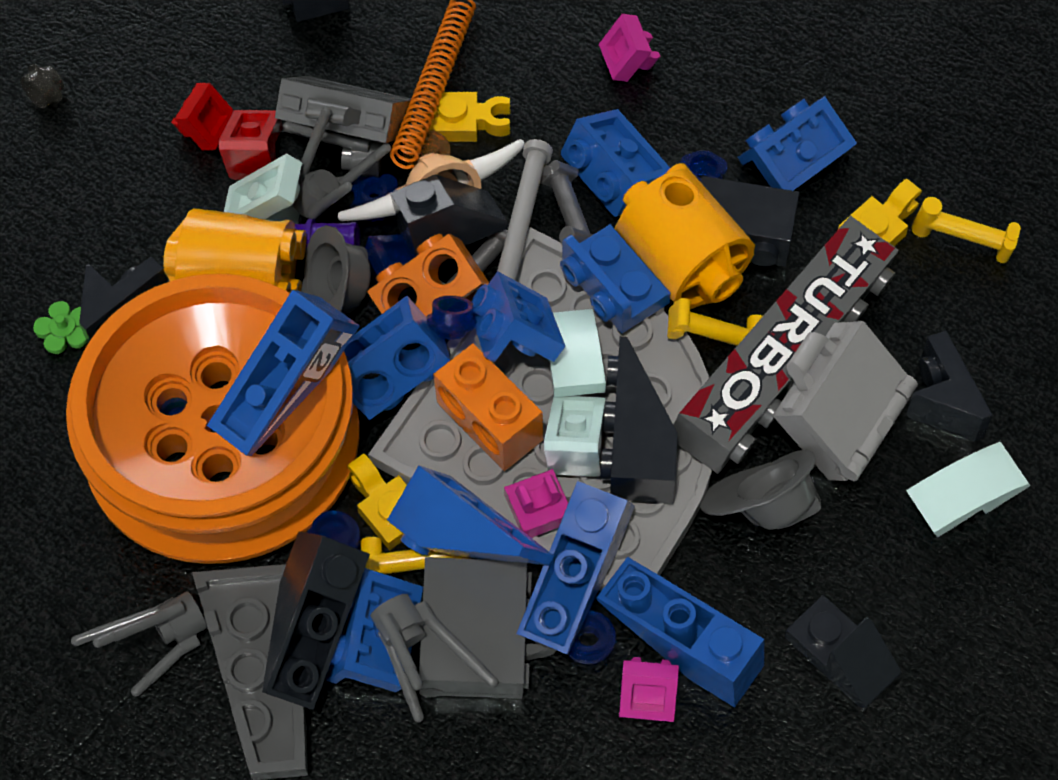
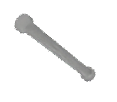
M537 139L529 140L524 145L523 157L526 161L497 270L513 280H516L544 165L550 162L553 153L552 147L547 142ZM476 332L475 342L481 347L480 342H479V338H478V335H477V332Z

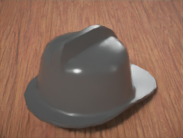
M325 225L315 231L307 246L301 292L321 297L344 315L350 314L361 305L370 287L371 272L368 252L364 247L346 243L343 235L336 227Z
M795 451L773 462L730 475L707 490L700 505L701 510L709 515L721 516L741 512L754 525L768 530L790 527L816 514L821 509V499L809 474L814 467L816 457L813 451Z

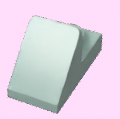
M285 154L230 185L224 212L245 214L269 221H284L287 219L298 224L300 213L293 207V204L300 191L298 180L302 162Z
M553 397L544 439V452L548 470L553 469L555 475L600 476L605 398Z

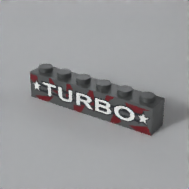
M850 216L679 412L674 422V427L678 433L677 444L717 474H719L730 459L739 464L757 440L751 435L756 428L762 425L768 429L776 420L772 415L782 402V397L794 384L793 378L787 371V364L809 332H816L826 336L834 323L858 322L869 306L864 301L871 292L878 297L896 274L889 267L899 250Z

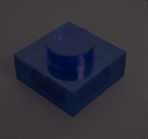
M401 234L368 236L365 249L377 275L395 263L401 262L402 265H405L414 258Z

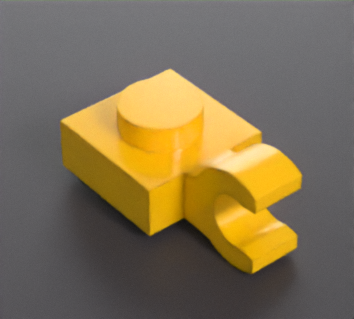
M905 179L894 189L883 205L871 196L850 216L892 246H895L907 234L908 225L902 220L912 214L918 207L919 203L914 199L921 194L922 190L910 180ZM844 220V221L838 226V229L844 224V222H845L846 220Z
M363 453L347 465L352 473L350 480L366 497L365 500L357 505L358 513L390 551L402 542L400 539L404 533L387 519L407 484L399 475L386 484L375 465Z

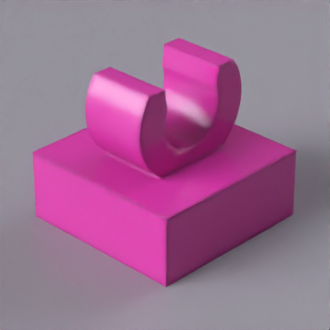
M621 14L599 43L613 80L628 82L638 68L649 70L660 58L659 52L651 51L649 42L653 37L649 32L643 31L636 15Z
M553 469L504 487V496L518 528L532 538L559 528L568 501Z
M633 657L631 661L624 660L619 717L674 722L679 665H671L669 660L662 659L661 664L641 662V657Z

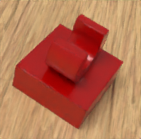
M197 83L171 123L183 136L191 137L201 150H215L219 145L218 140L234 110L211 83Z

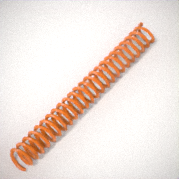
M450 0L442 24L434 39L427 62L421 72L422 74L401 123V128L390 151L391 160L402 169H412L414 165L405 166L396 161L394 154L405 162H415L418 160V154L422 151L421 147H423L424 140L427 138L426 134L429 132V127L435 117L434 114L440 104L439 100H441L442 94L445 91L444 87H446L447 81L450 78L449 74H451L452 68L455 65L454 62L464 41V36L467 33L466 30H468L471 18L476 10V4L473 0H467L471 3L472 8L466 3ZM458 5L465 6L468 10L461 9ZM455 11L462 12L466 16H461L457 14ZM454 18H459L463 22H458ZM451 24H456L461 28H455ZM449 30H453L457 32L459 35L453 34L449 32ZM446 36L452 37L456 41L450 40ZM444 43H449V44L453 45L454 47H449V46L445 45ZM441 49L448 50V51H450L451 53H446V52L442 51ZM439 55L447 57L449 60L443 59ZM437 62H441V63L445 64L446 66H442V65L438 64ZM434 68H437V69L442 70L443 73H442V72H438V71L435 70ZM432 75H436V76L440 77L441 79L435 78V77H433ZM400 149L407 155H414V158H404L397 150Z

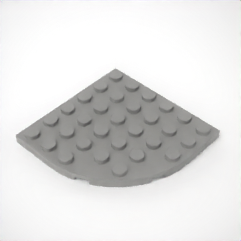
M529 227L515 281L547 297L553 313L593 309L590 296L580 285L577 287L573 286L562 272L560 261H562V244ZM665 307L623 334L610 320L608 322L603 321L593 309L606 383L608 355L618 356L620 336L628 337L674 425L679 412L709 379L703 360L688 333L685 332L684 336L678 339L667 337L668 315L664 312ZM470 312L446 344L450 360L472 343L482 351V348L475 342L476 329ZM510 341L498 359L493 363L543 412V441L504 472L437 403L434 379L427 382L423 381L416 386L368 456L375 467L394 477L399 475L406 484L409 483L418 465L450 475L518 527L504 496V487L548 471L544 452V439L554 394L548 359L539 354L528 356L519 351ZM606 386L605 393L575 396L605 398V401L616 402V387ZM602 433L601 456L602 448L613 449L614 433ZM677 444L673 503L629 501L635 508L616 556L599 589L600 591L606 586L627 557L660 576L693 523L707 492L712 470ZM556 475L568 503L577 481L610 493L611 480H600V476ZM558 528L532 537V539L550 551Z

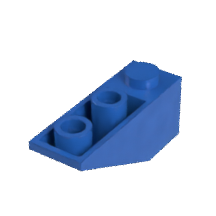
M577 481L549 551L554 555V558L550 565L543 566L516 634L562 653H569L616 556L635 508L632 503Z
M630 557L625 559L597 596V601L656 652L666 660H669L672 665H679L678 670L689 680L734 708L764 667V639Z

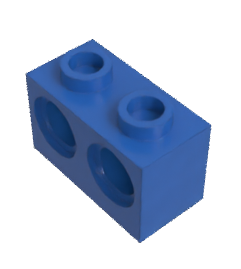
M408 296L354 334L344 350L351 372L353 404L369 420L382 411H388L396 407L406 393L421 382L434 379L433 374L450 361L444 336ZM411 343L421 344L419 347L413 350L402 349L404 346ZM370 373L380 374L378 377L374 379L362 378L363 376Z

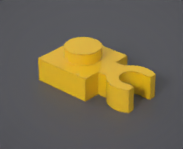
M444 92L441 100H439L440 104L434 114L435 117L429 127L430 142H477V130H486V132L493 136H507L510 134V119H498L494 116L510 114V98L497 96L490 98L485 103H478L477 92Z

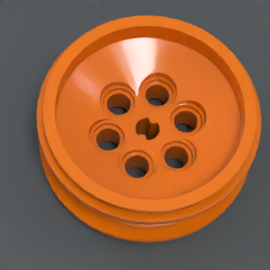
M204 274L189 276L161 284L133 298L113 313L89 341L77 364L68 392L66 416L69 440L75 458L87 478L100 508L123 534L137 544L157 554L185 562L215 564L245 561L275 551L294 541L299 531H308L328 512L344 490L351 475L347 465L357 458L360 439L358 408L353 404L351 372L344 351L327 376L261 445V447L265 445L276 446L271 452L261 455L254 453L252 456H246L207 426L290 295L289 292L270 283L240 275ZM216 382H228V384L222 388H210ZM175 407H184L182 412L176 415H166L169 410ZM177 452L185 453L180 460L174 462L166 461L171 454ZM217 473H231L230 476L223 481H210L211 478Z

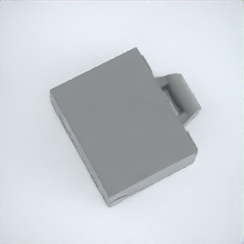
M864 321L834 323L826 336L816 332H809L788 362L787 371L793 378L794 384L772 416L802 450L813 451L816 457L815 465L828 480L848 481L849 479L857 481L918 386V383L913 377L907 375Z

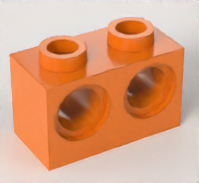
M437 234L419 245L416 249L419 255L405 265L398 262L380 272L376 277L378 283L367 292L381 314H383L398 303V297L405 288L413 287L417 295L415 305L435 327H438L471 304L477 290L484 284L488 285L489 282L461 239L451 234H447L444 237L442 234ZM454 258L458 265L457 276L452 282L442 284L438 277L439 267L445 260Z
M474 343L433 374L437 403L504 472L543 441V412L492 361L486 359L483 352Z

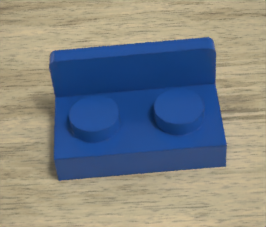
M824 96L810 106L805 99L796 103L781 114L785 123L773 131L768 124L745 141L750 149L737 158L742 165L752 160L770 187L794 191L855 146L857 142Z
M618 109L576 119L561 150V156L570 166L578 169V176L614 217L620 216L627 206L623 202V197L628 189L640 181H646L649 184L666 174L670 169L668 164Z
M611 224L581 243L573 235H569L562 240V261H560V266L563 274L573 286L577 287L580 285L590 296V302L596 314L605 322L610 320L621 334L670 303V291Z
M497 271L488 285H482L475 293L471 302L470 313L483 355L486 359L495 362L510 341L519 351L528 356L539 354L553 362L565 348L564 340L547 297Z
M365 568L328 668L325 681L337 684L344 678H350L392 692L401 690L387 649L380 639L379 631L370 615L382 603L401 594H408L414 605L420 603L423 586ZM412 646L408 648L410 654Z

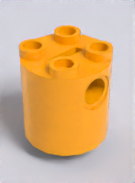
M684 163L674 165L666 174L649 184L646 181H640L628 189L623 197V202L627 206L623 210L614 229L670 291V299L673 302L680 298H687L691 301L690 309L704 304L721 302L740 287L743 282L742 273L754 256L755 244Z
M193 208L187 213L186 218L167 240L164 251V272L170 281L204 274H230L258 279L275 285L289 293L292 290L301 292L302 282L299 279H295L297 259L303 260L305 256L307 234L305 230H297L292 220L269 221L245 214Z

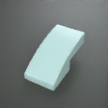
M593 309L554 312L555 320L565 343V348L554 362L548 359L554 398L605 393L606 381Z
M998 442L952 463L906 491L938 538L981 510L987 514L1030 487V484L1002 443Z

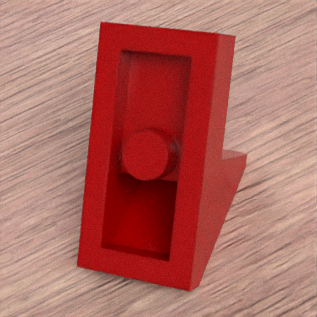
M276 110L233 111L218 140L219 151L228 176L231 179L241 180L276 160L275 143L282 130V120L275 118Z

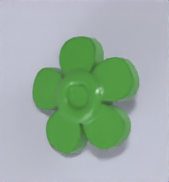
M55 302L49 307L51 319L40 317L35 321L34 332L39 338L45 339L44 346L48 352L53 354L62 353L67 347V341L75 349L81 348L87 343L79 324L81 307L75 308L71 312L66 302Z

